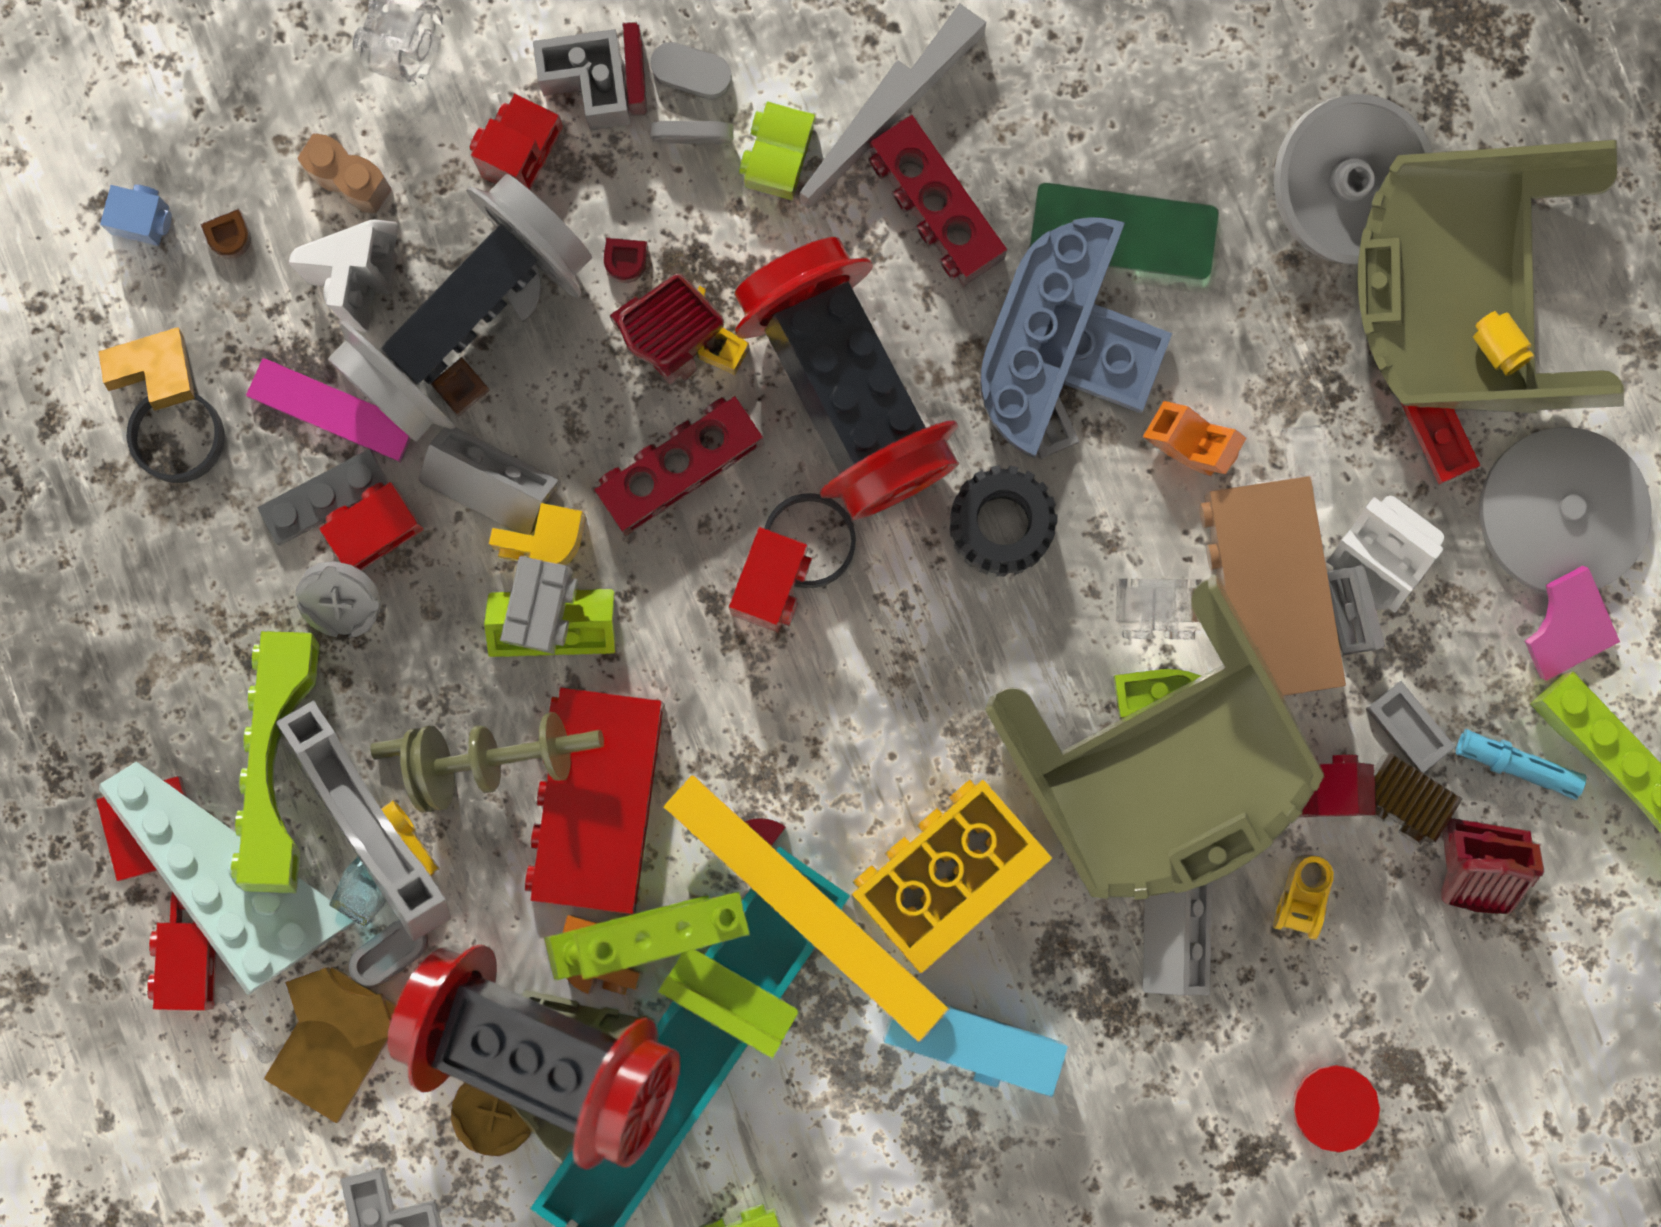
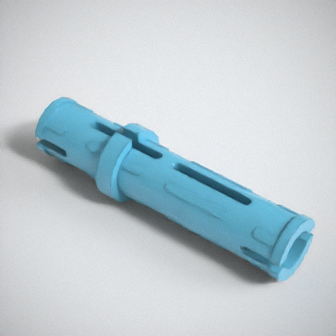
M1469 729L1464 730L1456 746L1455 753L1457 755L1481 762L1489 766L1492 772L1512 774L1574 800L1581 796L1586 784V774L1564 768L1556 763L1512 747V743L1509 741L1501 740L1498 742L1472 732Z

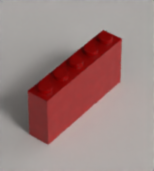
M561 687L559 697L552 696L549 713H556L561 718L567 736L601 730L604 737V746L570 753L571 766L566 780H554L548 774L547 781H540L537 806L543 807L541 824L534 823L531 836V848L537 849L535 866H528L525 878V891L531 892L530 901L628 914L636 913L664 711L663 701Z

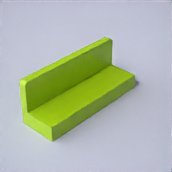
M613 589L577 590L574 603H566L562 619L569 621L564 646L556 645L554 654L502 642L500 639L511 592H491L488 594L484 621L488 657L615 653L616 639L613 618L615 596Z
M696 949L681 953L672 971L658 990L659 993L772 1059L798 1015V1010Z

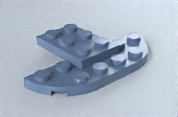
M1081 218L1050 232L1048 231L1034 242L1025 253L1012 280L982 361L980 375L981 395L986 412L1000 435L1013 447L1032 458H1035L1063 384L1138 413H1142L1172 333L1094 304L1125 224L1123 222L1107 218Z

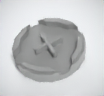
M335 561L318 563L306 570L296 588L295 597L297 596L299 602L297 608L300 615L311 627L329 636L337 637L338 634H349L347 638L358 637L370 630L380 613L381 596L377 586L364 572L349 564Z

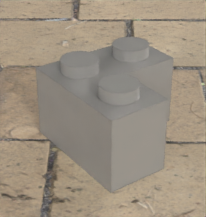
M616 29L532 41L537 78L543 96L582 91L585 116L590 130L631 124L620 44Z

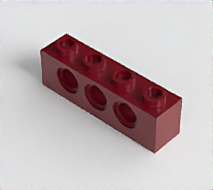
M912 114L870 142V154L872 156L868 158L871 167L880 179L887 177L895 188L892 191V195L896 203L904 213L909 210L919 222L915 226L918 234L928 247L932 244L936 246L943 256L939 259V262L951 280L958 278L962 285L966 286L1005 259L1007 248ZM906 162H915L922 168V172L916 177H907L901 173L899 168ZM937 195L945 201L946 206L942 210L931 211L925 207L923 201L928 196ZM953 229H962L967 232L970 240L963 245H955L948 240L947 234Z
M736 396L728 401L721 397L712 402L703 410L705 413L704 417L693 424L689 420L679 424L669 432L668 435L671 439L659 447H656L654 443L646 446L634 455L635 463L623 471L620 467H616L598 480L601 485L594 490L625 537L764 445L763 436ZM712 430L719 431L724 435L723 444L714 450L706 449L701 444L703 435ZM678 453L686 455L689 458V465L683 472L673 473L666 468V463L670 456ZM639 477H648L654 481L652 492L643 497L634 495L631 492L633 482Z

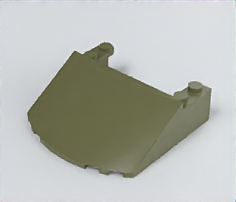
M1617 140L1398 155L1371 203L1372 208L1361 237L1357 283L1360 312L1370 350L1385 381L1403 406L1537 413V410L1624 406V385L1614 373L1597 370L1536 374L1532 199L1598 195L1608 191L1617 179ZM1493 311H1496L1499 316L1508 312L1532 344L1530 350L1534 354V358L1509 376H1506L1501 369L1496 370L1473 339L1474 334L1478 331L1475 327L1476 323Z
M1216 574L1195 587L1191 596V605L1223 663L1222 666L1063 751L1060 749L1031 696L1026 691L1016 687L1003 689L990 696L985 707L989 719L1091 897L1109 899V897H1134V900L1148 899L1149 896L1185 892L1230 874L1269 848L1274 843V840L1291 823L1296 821L1324 777V773L1258 646L1256 647Z

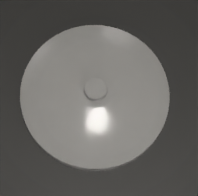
M1352 94L1334 97L1315 105L1304 113L1285 136L1277 155L1274 171V192L1277 207L1284 224L1292 236L1309 252L1320 258L1342 264H1358L1363 229L1366 227L1372 208L1371 203L1376 191H1379L1389 173L1390 166L1398 155L1433 153L1425 132L1418 122L1401 106L1374 95Z
M1573 427L1541 430L1509 447L1490 469L1484 481L1479 502L1482 534L1496 562L1519 583L1547 594L1546 585L1581 566L1589 568L1597 589L1614 582L1629 570L1638 559L1647 542L1651 526L1652 508L1649 490L1640 469L1633 459L1608 438L1589 430Z

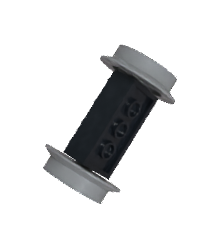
M505 174L489 192L471 186L466 190L472 201L496 228L382 345L379 351L343 319L339 321L345 341L328 360L415 442L433 424L449 429L455 427L444 413L415 385H419L423 380L429 385L439 377L448 367L443 359L452 350L457 354L461 353L478 336L472 329L480 320L483 319L486 323L491 322L506 307L507 303L502 299L510 289L515 293L520 292L537 274L531 268L534 264L570 295L576 298L581 295L575 276L592 259L591 253L573 231L545 203L522 183L508 174Z

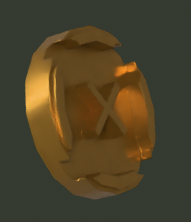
M466 1082L458 1088L452 1102L451 1123L456 1137L467 1149L482 1155L502 1156L517 1150L530 1137L531 1129L508 1102Z

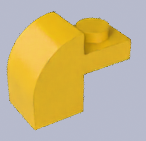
M541 503L534 536L492 528L489 545L494 550H499V558L518 562L519 556H529V558L566 566L572 561L579 550L586 516L583 511Z

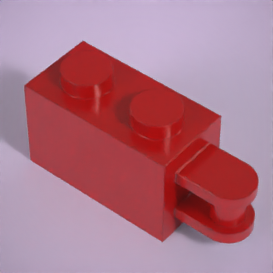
M173 891L170 902V922L157 923L156 931H152L150 935L149 952L151 957H155L154 974H150L148 978V999L153 1000V1010H212L215 1004L217 952L194 920L193 923H182L183 910L186 909Z

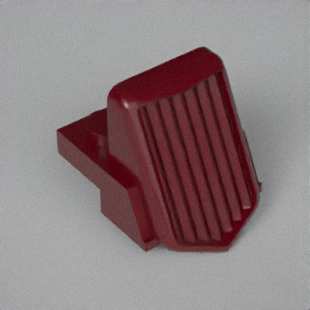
M679 273L673 274L640 299L635 296L610 314L613 325L621 332L630 353L650 363L670 385L679 376L686 381L697 371L694 361L696 352L724 327V319L721 314L685 276Z
M1451 818L1442 832L1447 874L1441 889V899L1447 905L1477 913L1511 914L1528 890L1534 887L1541 876L1543 877L1544 866L1540 844L1532 842L1531 831Z

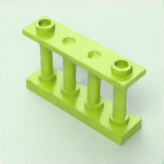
M734 892L709 899V895L692 898L548 936L544 940L554 980H561L582 974L583 979H588L749 935L740 893Z

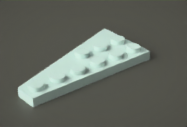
M137 761L99 785L100 792L247 995H250L355 924L356 918L299 877L297 893L245 892L236 884V879H233L231 876V860L233 853H239L241 836H237L236 832Z

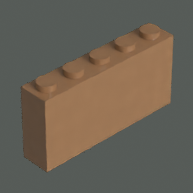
M1311 476L1208 492L1204 496L1205 503H1200L1199 510L1203 528L1210 529L1212 544L1206 546L1210 570L1216 569L1220 583L1256 647L1258 646L1283 696L1346 686Z

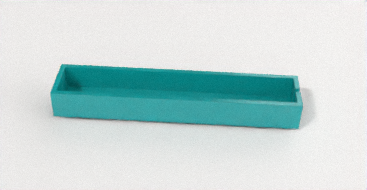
M779 846L776 851L839 909L843 908L850 897L849 894ZM750 888L741 901L749 935L713 944L705 955L780 999L815 949V946L758 893ZM672 1001L656 1026L658 1030V1043L679 1053V1078L667 1114L646 1151L629 1167H622L604 1159L594 1168L586 1170L576 1164L573 1147L530 1209L555 1227H566L571 1219L578 1223L576 1227H624L748 1044Z

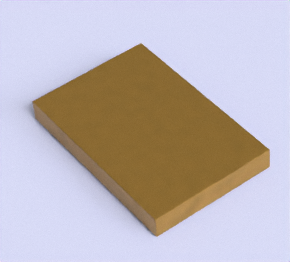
M330 968L337 982L350 992L365 996L378 994L370 988H365L353 981L350 976L337 968ZM385 998L392 1019L396 1004ZM322 1021L297 1023L265 1075L264 1080L331 1121L339 1123L387 1044L388 1037L353 1049L345 1034L331 1024Z

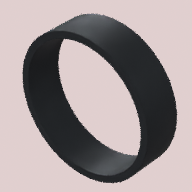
M194 393V400L201 402L211 415L214 424V441L209 454L202 463L188 472L174 475L162 474L152 470L142 458L138 447V430L142 419L152 408L148 396L136 406L130 416L127 426L129 451L143 470L160 480L171 483L193 481L210 471L221 456L225 440L222 420L214 407L196 393Z
M815 493L798 494L784 500L771 512L764 529L770 530L773 522L783 510L800 502H819L837 511L845 520L851 536V546L846 560L836 572L823 579L804 582L796 580L795 586L802 588L822 587L838 579L849 567L855 552L856 536L854 525L846 510L833 499L822 498L820 494Z

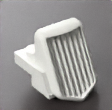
M369 220L296 248L290 255L289 265L307 283L324 286L326 305L340 319H343L356 331L368 332L374 293L391 294L397 259L394 249L398 224L393 221Z
M1387 496L1380 502L1374 497L1365 507L1349 532L1340 541L1327 563L1333 566V570L1347 567L1352 568L1364 564L1375 608L1378 610L1389 608L1395 613L1444 550L1440 546L1444 540V535L1439 529L1397 498Z

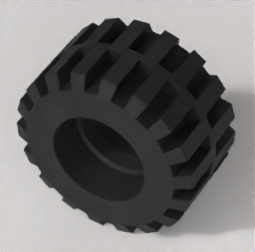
M1000 465L992 466L989 471L983 472L981 470L975 473L970 481L967 480L961 486L951 508L949 531L950 537H953L954 548L958 554L961 553L964 556V561L970 567L974 565L980 569L979 572L988 575V572L996 573V577H1006L1007 574L1014 573V575L1024 572L1028 567H1033L1045 555L1056 533L1055 528L1058 523V514H1055L1054 508L1056 503L1053 496L1049 497L1047 493L1048 487L1043 481L1038 483L1034 479L1035 475L1028 470L1026 474L1019 472L1018 467L1009 465L1008 469H1001ZM998 498L1009 499L1017 503L1024 510L1028 519L1025 535L1018 542L1009 545L996 544L988 540L978 526V515L985 503Z

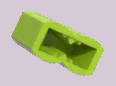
M768 101L764 112L756 111L750 135L756 136L752 151L745 149L739 167V174L745 175V188L793 201L813 135L815 114Z

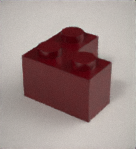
M1332 755V763L1319 764L1324 777L1298 818L1376 816L1374 764L1359 763L1358 755Z

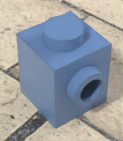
M135 184L133 190L111 185L100 225L111 235L159 246L162 235H166L170 229L172 214L169 211L170 206L158 196L159 191L153 188Z

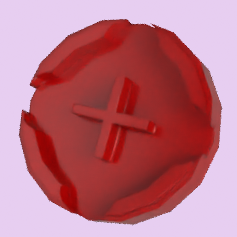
M1338 1065L1316 1068L1303 1077L1294 1092L1293 1116L1295 1125L1306 1140L1320 1149L1338 1153L1356 1149L1369 1140L1378 1126L1380 1104L1377 1092L1370 1081L1353 1068Z

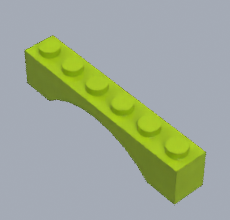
M261 631L260 645L253 646L252 667L253 670H257L256 685H251L248 691V709L253 711L252 726L246 727L244 732V751L249 752L247 768H242L239 780L240 793L245 794L243 810L237 811L235 820L236 835L241 836L239 853H233L231 860V876L233 879H236V884L245 892L297 893L300 850L288 834L279 814L274 791V764L278 744L281 739L276 722L294 712L301 700L316 686L319 643L312 633Z
M1574 672L1559 675L1530 705L1562 738L1576 747L1607 774L1643 811L1661 833V762Z

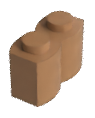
M313 133L297 157L300 164L315 183L326 190L341 192L352 206L363 212L377 214L392 190L384 175L375 164L363 157L349 155L339 142L329 136Z

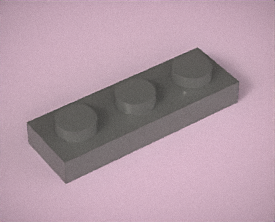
M368 449L257 508L275 543L281 546L327 522L325 520L326 516L337 508L345 505L351 508L362 501L361 494L371 486L380 482L385 486L388 484V481L373 452Z

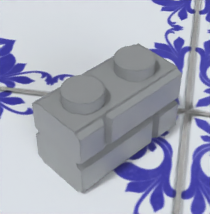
M519 556L500 640L506 644L552 654L555 653L556 645L564 646L569 627V621L562 619L566 603H574L578 588V579L572 578L573 570L565 565Z

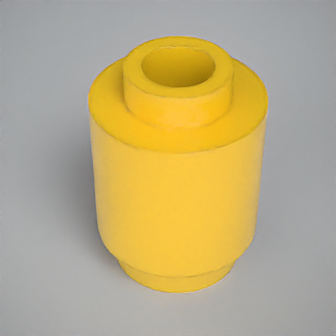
M1493 311L1476 323L1475 327L1478 331L1474 334L1473 339L1496 370L1501 369L1506 376H1509L1534 358V354L1530 350L1532 344L1508 312L1499 316L1496 311Z

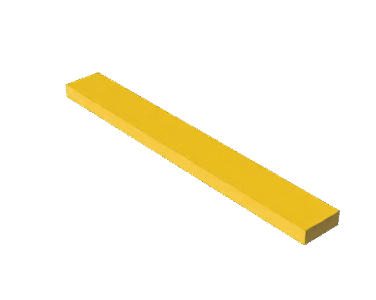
M691 775L663 806L918 1042H921L949 1011L946 1005L694 775Z

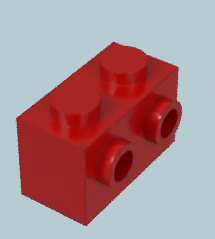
M382 482L371 486L361 494L362 501L351 508H348L346 505L339 507L326 516L325 520L327 523L321 526L319 530L341 563L352 565L361 571L424 530L398 488L391 482L385 486Z

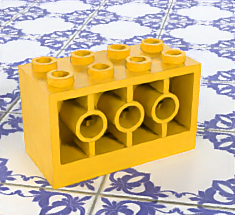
M969 779L949 797L954 803L953 806L944 813L936 808L917 825L922 833L911 842L904 836L885 853L889 861L877 871L871 865L852 881L857 887L852 893L853 897L920 974L1052 859L984 779L977 785ZM971 830L975 834L983 832L987 838L984 841L986 850L983 853L979 849L971 851L967 847L970 842V838L967 835ZM938 859L943 862L951 860L955 866L951 870L954 878L951 881L945 877L940 880L935 877L934 874L938 870L935 862ZM906 887L912 891L917 888L922 891L923 894L919 898L922 906L919 909L913 906L905 909L902 906L901 902L905 899L902 891Z

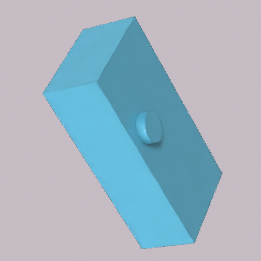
M947 1004L944 1005L949 1008V1011L921 1042H918L891 1016L889 1017L883 1036L884 1043L975 1072L974 1081L998 1088L1001 1080L1053 1097L1068 1046L1061 1041Z

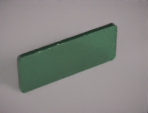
M1042 183L1037 189L1029 248L1048 231L1050 232L1060 226L1072 223L1073 220L1092 217L1113 219L1125 224L1108 267L1205 280L1211 274L1219 212L1212 205Z

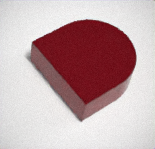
M606 238L604 266L608 275L619 283H632L638 280L646 268L648 242Z

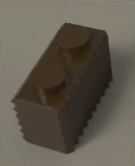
M1390 752L1383 754L1375 765L1376 816L1373 817L1382 822L1389 817L1401 825L1398 832L1402 836L1418 845H1421L1423 841L1435 843L1463 799Z

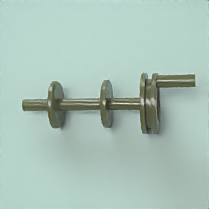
M550 712L542 717L539 726V741L498 748L492 732L486 726L478 725L474 726L470 731L468 753L451 756L442 733L435 726H424L421 729H408L403 738L372 743L370 752L374 760L400 756L402 778L407 795L413 806L420 813H427L434 810L447 809L452 803L454 773L472 770L474 780L483 793H492L496 791L500 784L501 765L542 758L548 774L554 780L562 781L566 780L569 775L571 766L570 753L603 747L604 737L601 730L567 736L561 718L556 713Z

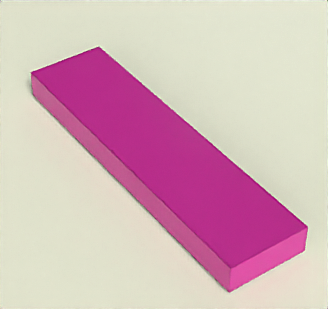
M262 358L246 393V396L254 401L400 463L411 441V438L377 406L265 358Z

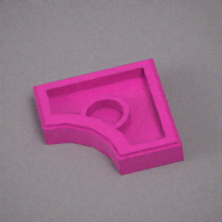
M1581 566L1546 585L1549 599L1546 617L1538 631L1524 641L1540 678L1545 681L1620 642L1589 568Z

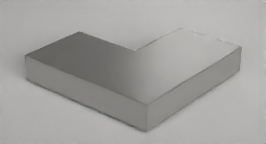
M385 1167L340 1179L351 1227H442L436 1199L394 1209Z

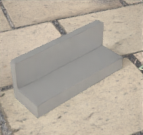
M444 427L432 440L419 476L420 483L518 533L531 535L534 530L541 503L545 504L555 492L558 479L456 427L453 429Z
M1212 882L1177 894L1170 892L1149 896L1148 899H1145L1143 991L1145 993L1210 995Z

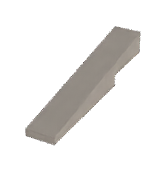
M959 3L911 69L897 60L800 191V203L809 209L870 149V142L889 130L985 35L987 22Z

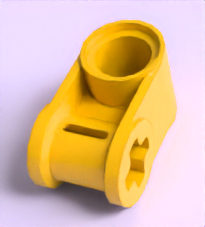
M1302 855L1292 862L1284 890L1276 907L1273 921L1274 929L1281 930L1283 927L1307 933L1309 939L1316 940L1323 926L1326 904L1334 878L1332 866L1327 860L1319 856ZM1314 862L1320 868L1321 878L1315 885L1306 886L1302 881L1301 871L1305 865ZM1292 912L1306 915L1308 918L1302 919L1292 916Z

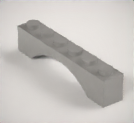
M314 700L278 720L276 724L285 746L413 942L450 920L451 916L446 899L424 866L406 846L375 801L334 730Z

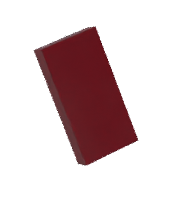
M637 22L622 23L629 110L631 116L646 115L647 100L640 25Z

